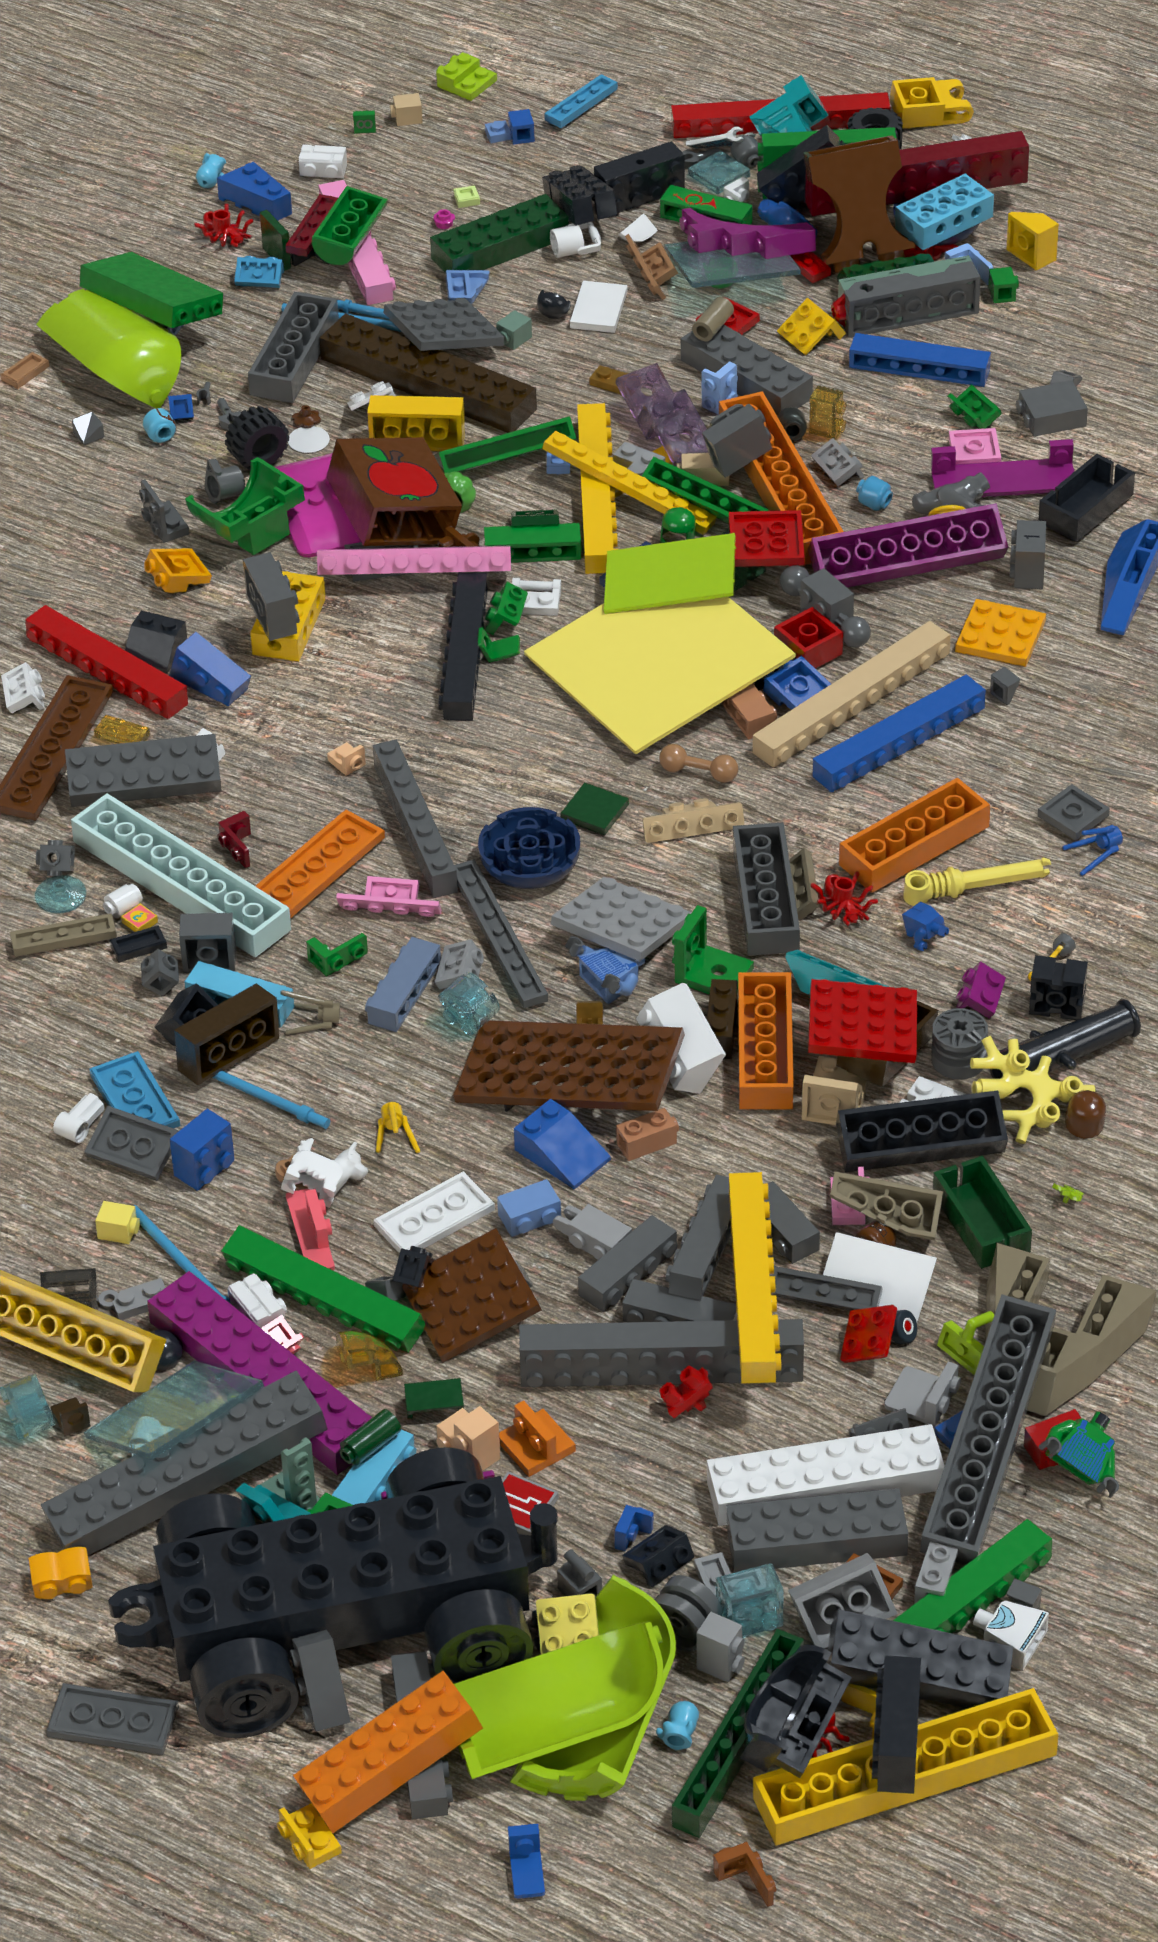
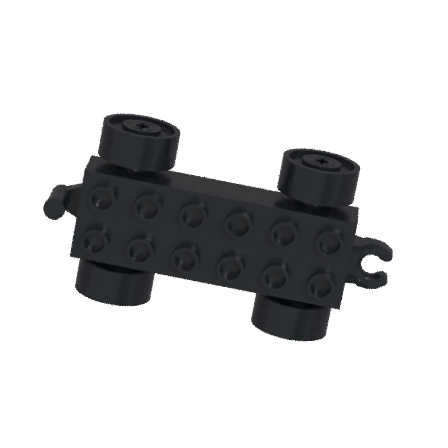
M445 1447L419 1452L397 1465L386 1481L385 1491L387 1499L358 1503L353 1506L299 1515L256 1525L251 1507L238 1497L227 1494L195 1496L172 1507L158 1523L156 1530L158 1545L153 1546L157 1580L148 1584H138L124 1588L109 1598V1610L113 1618H121L128 1610L133 1608L145 1609L150 1614L149 1619L141 1625L132 1626L124 1622L117 1623L114 1626L116 1642L129 1648H155L158 1646L171 1648L179 1681L190 1680L200 1724L208 1732L225 1738H246L263 1734L278 1727L292 1715L299 1700L290 1662V1650L294 1649L292 1639L327 1630L333 1638L335 1650L424 1632L436 1675L444 1671L452 1683L455 1684L532 1657L533 1642L524 1615V1611L530 1610L528 1576L543 1567L554 1565L558 1559L557 1510L547 1503L534 1505L530 1512L531 1535L518 1534L501 1476L485 1479L481 1465L475 1456L461 1449Z

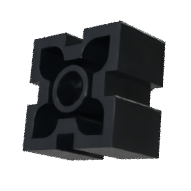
M1035 955L1031 975L1029 1015L1050 1017V1013L1061 1014V1019H1081L1086 996L1088 962L1067 959L1066 964L1057 963L1055 957Z

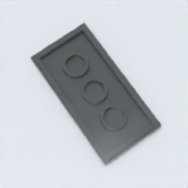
M63 1683L47 1728V1737L164 1755L179 1708L178 1701Z

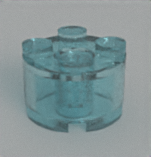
M466 973L458 977L438 995V999L445 1010L442 1013L443 1017L450 1024L456 1022L461 1025L462 1030L468 1036L476 1033L484 1023L491 1020L499 1012L498 1000L493 993L490 996L484 990L487 987L485 982L472 973Z
M36 1374L28 1375L0 1387V1395L3 1402H10V1404L5 1405L11 1422H18L13 1425L18 1440L56 1425Z

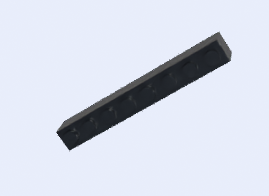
M458 572L457 582L452 584V596H455V598H451L450 611L453 614H449L448 627L451 630H447L446 643L449 646H445L444 659L447 662H443L442 675L445 679H441L440 691L443 695H439L438 708L443 710V720L473 721L481 656L478 636L479 628H484L488 595L487 573Z

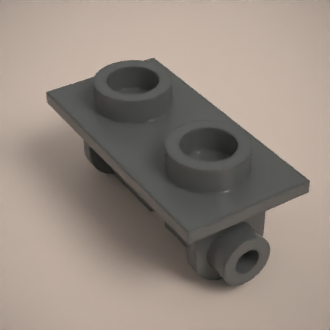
M906 1408L897 1411L892 1410L889 1414L859 1425L853 1424L852 1428L848 1430L849 1435L854 1437L909 1428Z

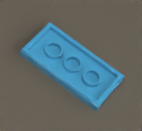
M138 1051L89 1069L91 1078L108 1106L173 1129L180 1126L179 1117Z

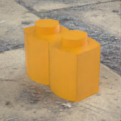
M86 1547L67 1548L58 1553L44 1552L28 1558L35 1598L52 1599L63 1593L80 1594L93 1588Z

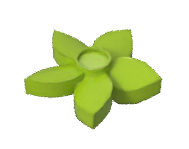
M1054 1183L1052 1188L1061 1192L1060 1195L1064 1196L1062 1202L1066 1204L1069 1198L1073 1201H1081L1084 1194L1066 1184L1062 1187Z

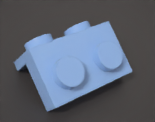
M729 361L716 373L708 369H704L701 372L703 408L719 415V401L738 397L736 364Z

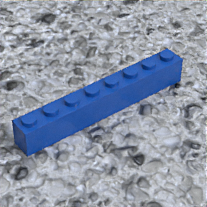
M967 674L814 757L812 777L831 793L841 787H845L848 783L866 775L868 772L904 754L915 746L924 743L926 740L962 722L973 714L980 712L985 708L986 689Z

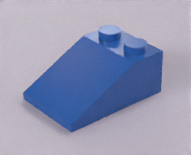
M549 1099L514 1128L515 1151L574 1190L611 1160V1156L578 1119L569 1110L552 1099Z

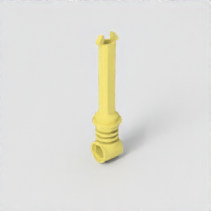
M1041 858V860L1037 859L964 872L951 866L946 871H942V873L936 872V874L930 873V875L920 870H914L905 877L903 898L906 903L915 906L919 902L926 903L932 897L938 898L939 896L944 897L946 895L957 898L958 894H962L965 889L1038 877L1043 878L1050 874L1049 868L1043 869V866L1051 865V861L1047 858Z

